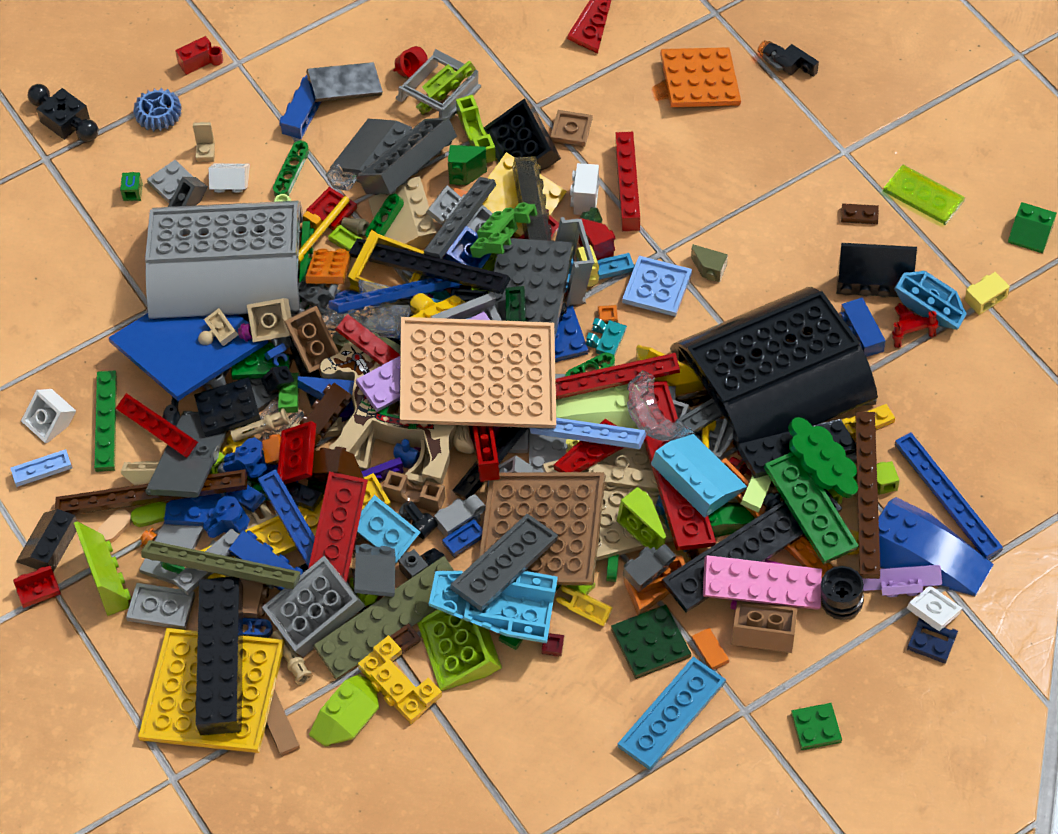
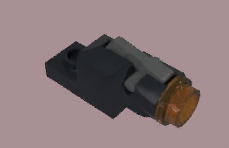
M764 40L758 47L760 56L777 71L783 70L792 75L800 68L813 77L818 73L819 61L793 44L784 49L771 41Z

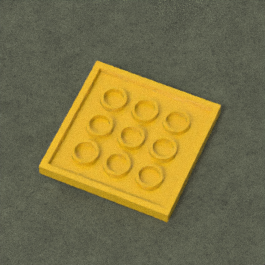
M506 152L488 177L495 180L496 186L483 202V205L494 213L496 211H503L505 208L514 209L519 203L523 202L535 204L538 214L536 216H529L531 222L529 224L517 223L518 229L513 236L519 238L547 213L551 216L567 191Z

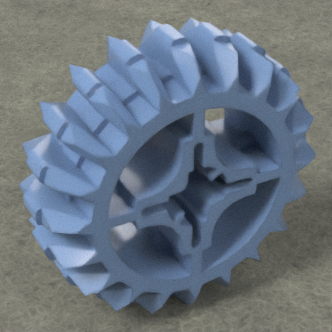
M161 87L160 90L154 88L151 92L147 90V94L141 93V97H138L134 103L133 112L136 121L141 127H145L146 130L151 128L154 132L156 129L161 131L162 128L168 130L169 125L174 126V122H178L181 116L182 107L178 96L174 92L170 93L168 89L164 91Z

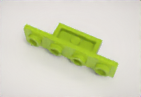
M468 61L455 72L448 64L425 83L422 88L426 91L428 97L438 102L442 101L451 90L456 89L465 78L470 77L476 68L471 61ZM423 102L416 106L422 115L432 110L431 106Z

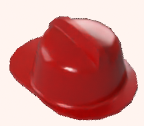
M418 46L403 51L395 59L393 72H397L402 77L410 78L428 60L427 54Z

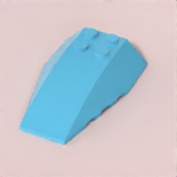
M435 571L429 606L504 636L547 643L557 576L524 571L481 612L450 589L451 583L463 571Z

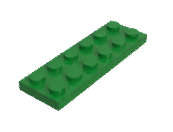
M791 452L765 463L764 469L823 565L858 549V543L825 490L816 484L813 474L803 469L800 458Z

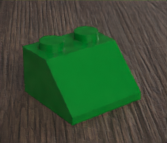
M450 145L448 155L449 184L468 185L487 172L486 147Z
M1021 202L1008 243L1044 253L1057 213Z

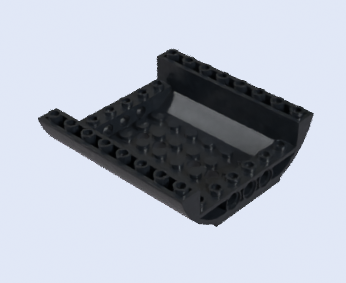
M806 287L677 341L670 347L671 352L676 353L678 361L687 360L732 427L733 444L736 449L740 443L789 432V423L794 418H803L813 426L878 398L874 377L860 342L823 291L813 287ZM807 331L811 332L812 334L804 335L803 332ZM789 338H790V339H793V340H795V341L790 343V342H787L786 339H789ZM758 353L761 354V356L754 357L752 356V354ZM741 360L744 361V363L736 364L735 361Z

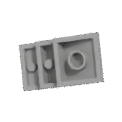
M447 185L426 213L443 226L465 194L459 196ZM482 204L466 226L477 233L493 213Z

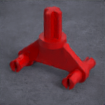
M898 303L895 307V311L899 316V322H897V325L896 322L893 324L894 330L892 331L895 348L902 347L904 335L928 328V335L930 337L937 335L938 320L936 319L937 313L935 311L929 312V318L915 315L914 312L909 311L902 303Z

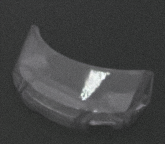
M642 370L628 383L629 401L627 406L629 414L638 429L645 430L647 436L661 441H672L694 433L682 421L678 420L676 423H672L663 416L655 400V377L652 374Z

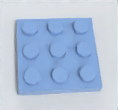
M639 256L622 298V303L676 317L690 280L692 269Z

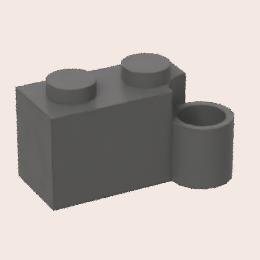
M666 544L662 545L658 550L654 547L650 549L647 546L639 553V557L635 560L630 559L624 565L623 576L640 592L669 569V565L677 556Z

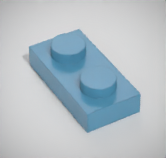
M629 253L597 260L599 264V280L630 273L634 270V264Z

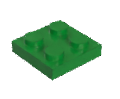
M832 703L791 710L801 751L842 743Z

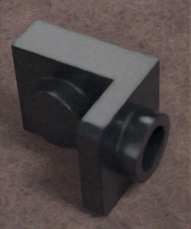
M288 366L272 367L261 378L268 395H274L283 385L294 382Z

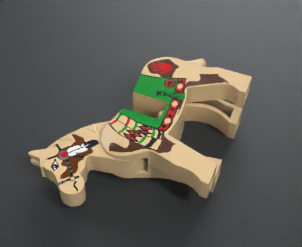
M351 342L344 343V347L338 354L324 359L320 365L322 378L354 381L352 392L354 414L343 427L340 437L329 446V449H334L335 447L346 448V451L354 454L361 471L370 468L375 439L393 445L407 439L409 440L410 447H421L417 462L405 473L408 476V480L417 486H424L426 480L443 484L450 463L449 451L454 446L459 452L468 454L475 452L470 428L467 425L400 423V415L395 414L398 401L376 412L356 384V379L381 365Z

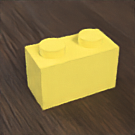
M994 272L991 275L984 276L980 282L970 285L966 290L964 301L980 315L1007 298L1010 286Z

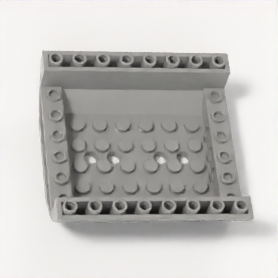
M301 201L152 208L149 213L145 256L149 319L209 316L217 309H220L224 315L248 314V304L282 298L289 299L291 312L300 311L298 259L300 223L303 220Z

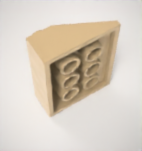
M418 176L407 179L408 181L405 184L396 188L394 193L403 199L404 205L386 232L385 237L417 249H424L437 232L433 218L426 213L429 205L421 178ZM379 194L368 199L373 219L389 195ZM388 214L382 217V222L387 220Z

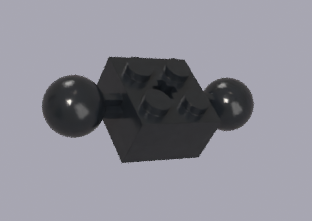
M34 84L29 88L27 93L28 100L33 105L39 106L37 113L43 125L64 140L75 131L78 138L82 141L90 142L96 139L99 133L98 125L90 119L87 106L63 88L51 97L49 89L43 84Z

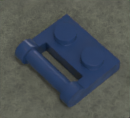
M919 617L907 650L946 664L958 630H950L944 627L938 631ZM922 628L946 636L949 639L945 641L921 632Z

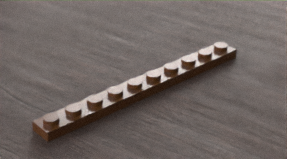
M855 411L859 574L864 579H880L875 412Z
M246 470L208 475L199 496L247 490ZM148 484L58 496L55 501V510L59 509L75 515L192 497L148 495L145 492Z

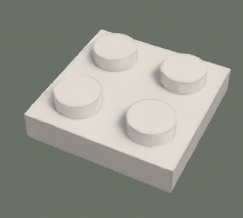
M928 586L923 593L916 596L907 606L908 610L938 631L942 630L962 611V607L932 586Z

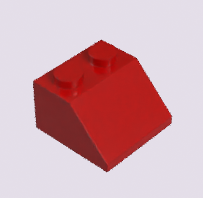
M582 219L589 245L593 247L597 260L613 257L615 251L614 240L616 239L613 231L609 230L606 224ZM579 234L578 243L581 247H584Z

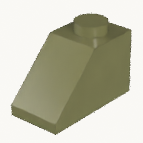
M694 244L691 248V259L701 276L711 281L720 282L727 267L728 254Z

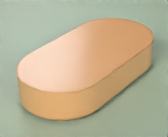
M124 509L117 510L99 527L98 532L103 534L105 541H110V543L115 541L131 525L130 513Z

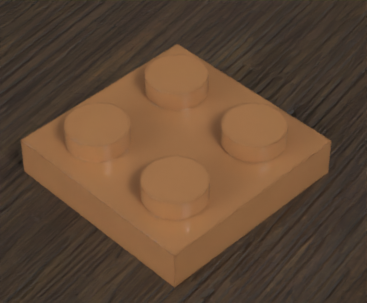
M558 110L550 136L552 142L585 147L593 115Z

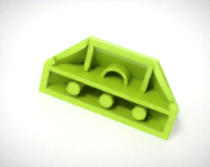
M361 674L346 679L320 709L309 736L325 747L354 739L379 709L377 692L371 686V681Z

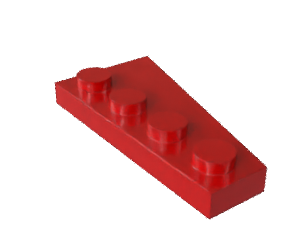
M589 0L570 30L567 39L598 54L611 0Z

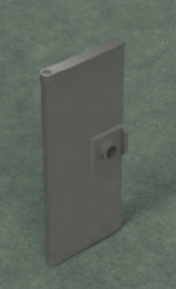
M183 411L176 427L198 443L187 458L167 445L145 490L148 495L199 497L211 467L219 457L220 447L228 431L205 437L199 412Z

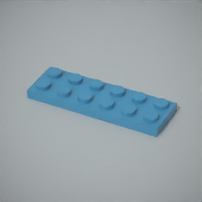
M692 657L618 742V748L651 771L723 687L726 679L695 657Z

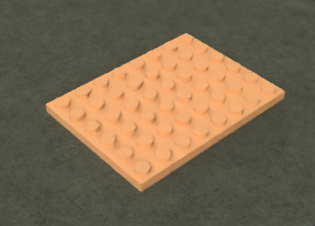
M401 317L400 423L556 429L554 323Z

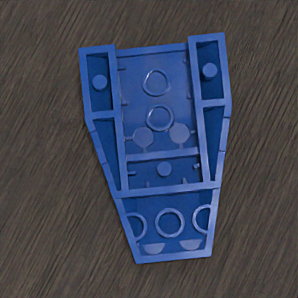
M897 497L887 503L879 516L881 569L940 565L942 586L949 587V590L976 596L994 565L932 514Z

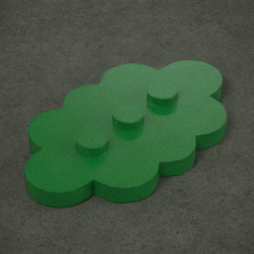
M794 418L788 426L789 432L793 437L789 441V448L796 457L800 458L803 469L813 474V479L819 487L827 490L834 489L840 496L852 498L858 491V484L853 478L857 474L855 463L846 457L844 448L839 443L833 441L831 433L826 428L821 426L813 427L803 418Z

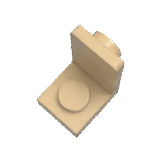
M193 123L196 140V162H213L215 158V141L211 123Z

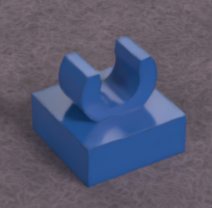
M282 343L267 351L264 356L267 361L272 359L273 365L277 367L279 365L277 362L278 357H281L284 362L288 360L287 355L283 353L287 348Z

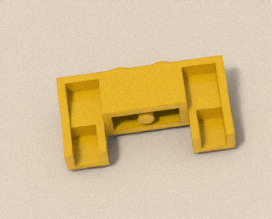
M388 635L373 647V652L358 663V669L371 681L370 684L374 690L381 692L385 696L384 700L390 707L394 706L412 725L432 704L442 697V691L429 677L417 687L412 684L393 663L395 659L402 655V649Z

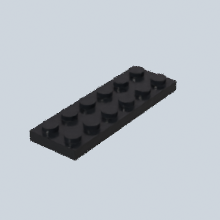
M841 419L813 425V427L821 426L826 428L831 433L833 441L839 443L844 448L846 455L856 453V443ZM785 432L740 443L737 450L753 477L758 478L768 475L764 469L765 463L791 453L789 441L793 437L790 432Z

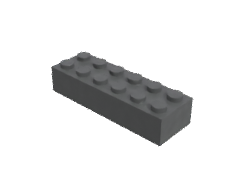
M432 118L422 120L359 173L357 177L365 193L374 195L393 194L396 192V188L408 181L407 179L410 176L415 175L422 166L427 165L431 158L439 155L441 150L449 146L452 140L457 137L450 119Z

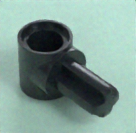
M412 501L404 506L405 512L413 520L412 525L420 531L419 538L425 539L438 526L433 516L428 513L422 514Z

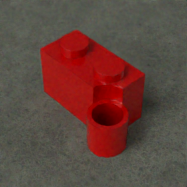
M206 36L175 50L178 65L186 75L210 63L214 66L221 65L224 60L222 49L218 46L212 47L211 42Z

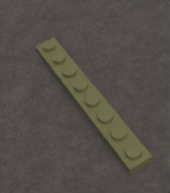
M151 540L147 542L141 551L142 558L152 561H161L171 565H180L190 569H199L248 581L261 582L267 585L280 586L286 589H294L300 580V571Z

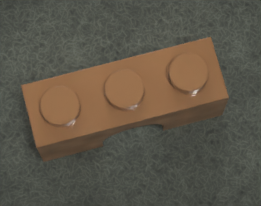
M390 470L382 486L389 500L403 504L412 501L418 508L436 513L442 508L446 498L444 485L426 480L424 486H417L408 480L407 475Z

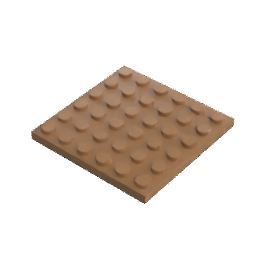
M604 472L499 473V480L489 481L479 557L520 519L529 514L558 535V539L525 571L557 576V585H594L606 479Z

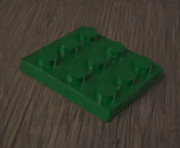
M666 604L611 625V631L635 679L691 657V652Z

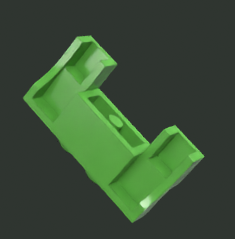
M523 202L519 203L514 209L505 208L503 211L494 212L477 231L478 239L470 247L472 257L481 258L489 253L503 254L505 252L503 245L510 246L512 244L510 237L518 229L517 223L529 224L531 222L529 216H536L538 214L535 204Z

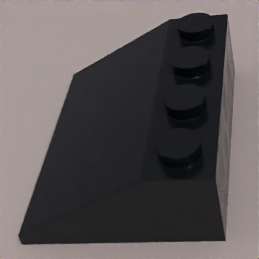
M525 98L483 127L486 134H490L495 145L498 162L507 152L528 167L539 172L561 159L536 109Z
M841 243L836 294L899 297L894 288L903 273L915 272L917 247Z

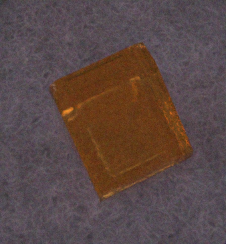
M666 79L652 87L657 101L669 99Z

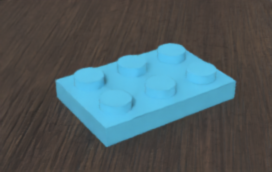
M374 495L361 511L357 533L374 547L389 546L395 549V563H397L420 534V531Z

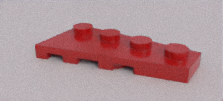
M604 419L600 423L605 425L617 426L612 422L608 421L607 419ZM579 441L554 464V470L557 472H582L624 447Z

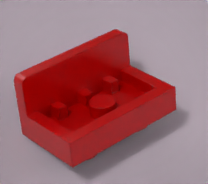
M51 566L41 567L37 571L22 574L18 578L13 579L23 608L61 594Z

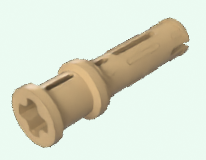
M283 408L278 413L273 415L267 414L262 420L230 432L233 441L237 442L266 430L274 431L276 427L284 424L290 425V422ZM258 427L257 429H254V430H252V431L243 433L244 431H247V430H249V429Z
M279 629L274 631L272 638L283 639L285 642L283 656L288 662V670L295 676L296 684L303 685L310 681L313 675L305 667L304 659L298 657Z

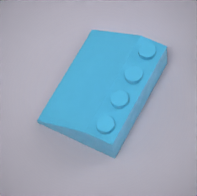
M694 434L669 441L655 451L651 465L704 518L747 489V486Z

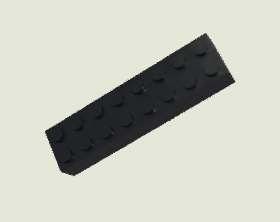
M237 577L199 579L196 727L200 735L241 732L243 585L240 578Z

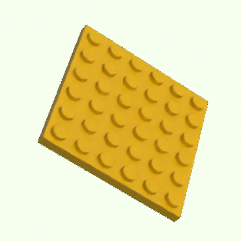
M167 628L138 735L139 740L259 753L283 654L284 640L243 636L241 732L200 735L196 727L198 631Z

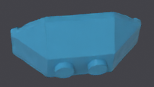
M927 271L903 273L894 288L903 305L918 315L929 318L928 313L935 311L937 313L938 326L957 330L967 314L957 291Z

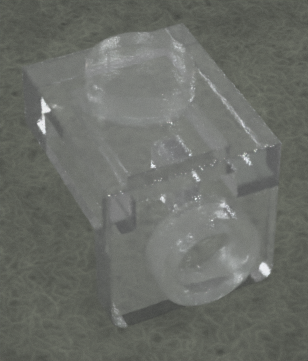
M335 164L326 173L327 179L335 189L348 191L358 180L355 173L343 172L339 164Z

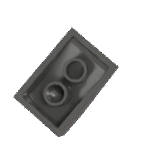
M355 545L352 562L354 593L394 597L395 549L389 546Z

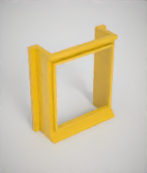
M371 230L348 275L351 284L349 288L359 293L387 288L360 277L377 243L425 254L424 251L377 234ZM413 273L409 283L419 281L422 274ZM394 302V303H388V304H391V305H393V306H396V302Z

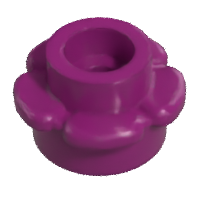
M243 323L238 328V334L246 342H248V339H252L250 324Z

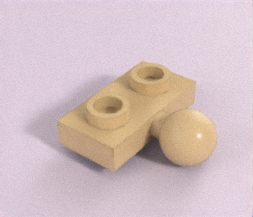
M217 309L204 319L211 330L201 332L198 340L202 345H209L216 336L224 346L238 336V333L223 312Z

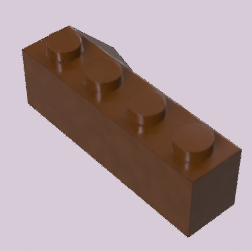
M335 382L332 385L328 384L322 392L325 394L321 400L317 399L311 407L313 410L309 416L305 415L299 423L303 424L312 421L316 424L314 449L353 398L349 392Z

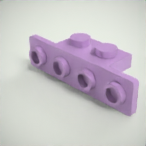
M940 565L880 569V579L862 578L864 591L882 590V596L886 595L887 597H897L898 594L916 596L919 593H923V586L942 585Z

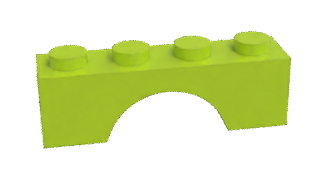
M473 95L456 99L457 115L470 145L486 147L487 163L496 161L495 145L490 134H486L483 128L479 109Z
M893 462L878 463V494L898 491L900 480ZM856 474L853 478L855 479V481H856V483H857V474ZM834 489L827 490L838 504H842V496Z

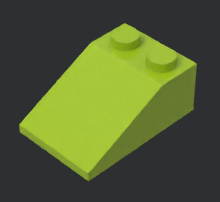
M639 487L635 488L621 499L616 521L644 547L648 546L650 549L654 547L658 550L665 544L666 535L648 493L642 491Z

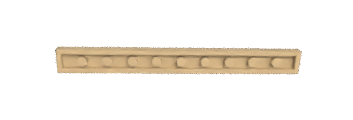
M597 463L589 467L588 472L605 473V485L628 489L639 487L643 491L659 492L654 473L651 470ZM769 486L766 496L772 493L773 486ZM735 497L728 501L740 503Z

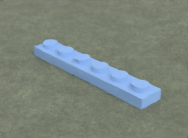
M556 418V429L530 428L531 434L640 449L646 437L645 430Z

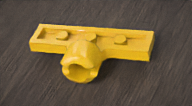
M418 293L411 299L409 310L414 314L411 317L431 318L435 314L466 302L460 297L453 295L436 303L427 295Z

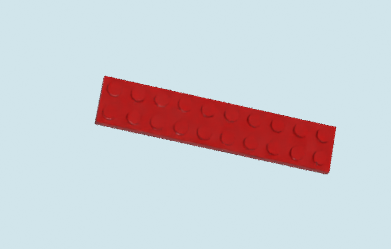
M667 381L630 384L628 388L640 430H645L646 432L644 443L650 463L656 450L669 441L684 437L683 433L674 425L678 416ZM652 466L676 551L714 546L716 540L709 517L704 518Z

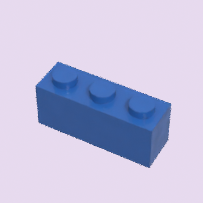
M863 297L843 303L839 315L860 342L865 356L868 357L884 352L886 340Z

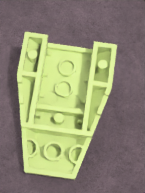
M647 380L640 381V382H635V383H631V384L647 383ZM630 384L556 400V418L598 424L607 419L619 427L640 429L628 389Z

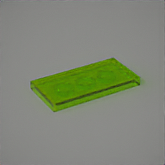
M905 165L899 168L883 189V192L944 225L948 223L965 201V197Z

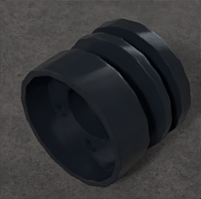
M833 567L822 577V607L828 615L836 619L844 620L856 616L861 611L864 603L863 579L858 571L851 567Z

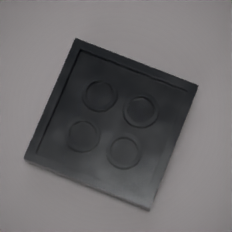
M249 377L194 394L205 437L261 420Z

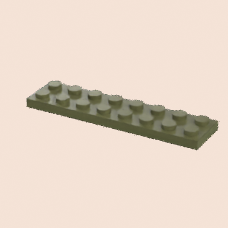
M445 556L397 587L394 597L384 596L313 645L335 679L356 666L362 659L373 652V647L388 635L391 636L408 623L411 626L415 625L424 617L437 610L429 606L435 571H454Z

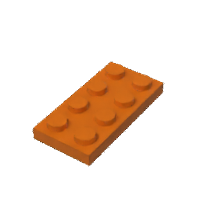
M318 249L314 251L306 274V283L344 284L351 260L350 251L345 249H337L335 251Z

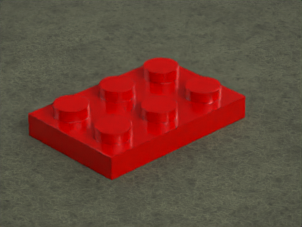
M312 421L281 431L278 474L284 485L312 476L316 424Z

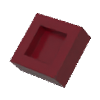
M548 633L547 643L542 644V654L562 657L565 636Z

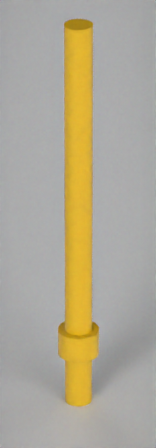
M344 196L299 249L298 264L301 263L307 251L350 201L348 197Z

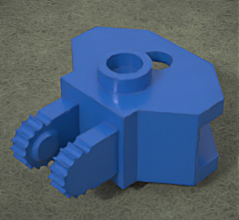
M255 437L249 438L240 447H237L235 452L227 454L224 457V472L245 469L247 476L251 479L259 477L267 469L262 442Z
M224 496L218 500L215 510L212 511L214 516L204 522L203 528L207 531V535L210 538H215L223 532L227 533L230 529L237 533L245 531L250 519L234 496Z

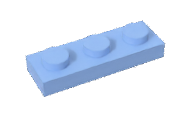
M65 449L11 467L10 469L16 487L72 469V465Z

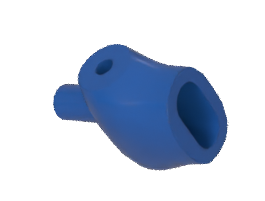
M404 439L401 443L395 445L393 454L395 458L400 457L404 468L411 469L417 462L420 451L410 447L409 440Z

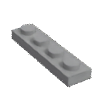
M230 529L205 552L232 557L233 555L227 551L239 534ZM187 567L173 579V582L188 595L199 586V579H207L212 573Z

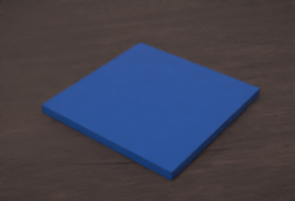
M148 313L108 337L109 342L177 401L268 343V340L253 342V339H248V342H246L238 334V336L224 346L216 336L211 344L202 345L198 340L199 334L203 331L211 330L204 320L208 316L149 319ZM239 314L225 315L237 333L241 324H250Z

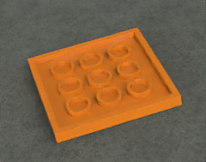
M729 47L661 49L660 56L671 107L740 106L741 97Z

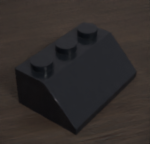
M59 509L43 513L17 558V563L34 569L51 566L54 572L77 532L74 522H77L76 516Z

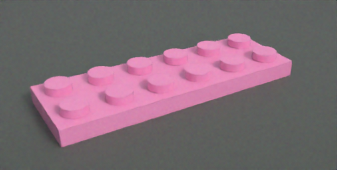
M707 555L704 557L703 597L818 610L821 608L822 569Z

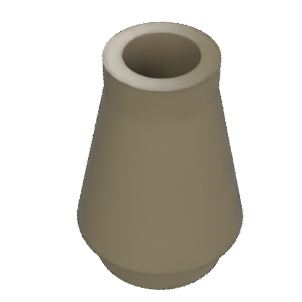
M344 217L341 226L360 237L366 235L369 222L365 219Z

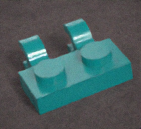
M595 318L592 324L594 325L592 331L602 333L603 335L600 339L597 335L588 333L586 345L597 348V354L607 352L615 357L627 326L611 320L606 324L603 320Z

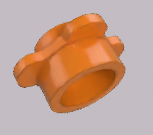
M153 527L149 531L145 530L140 537L142 541L140 547L146 545L149 540L154 541L157 534L153 532Z

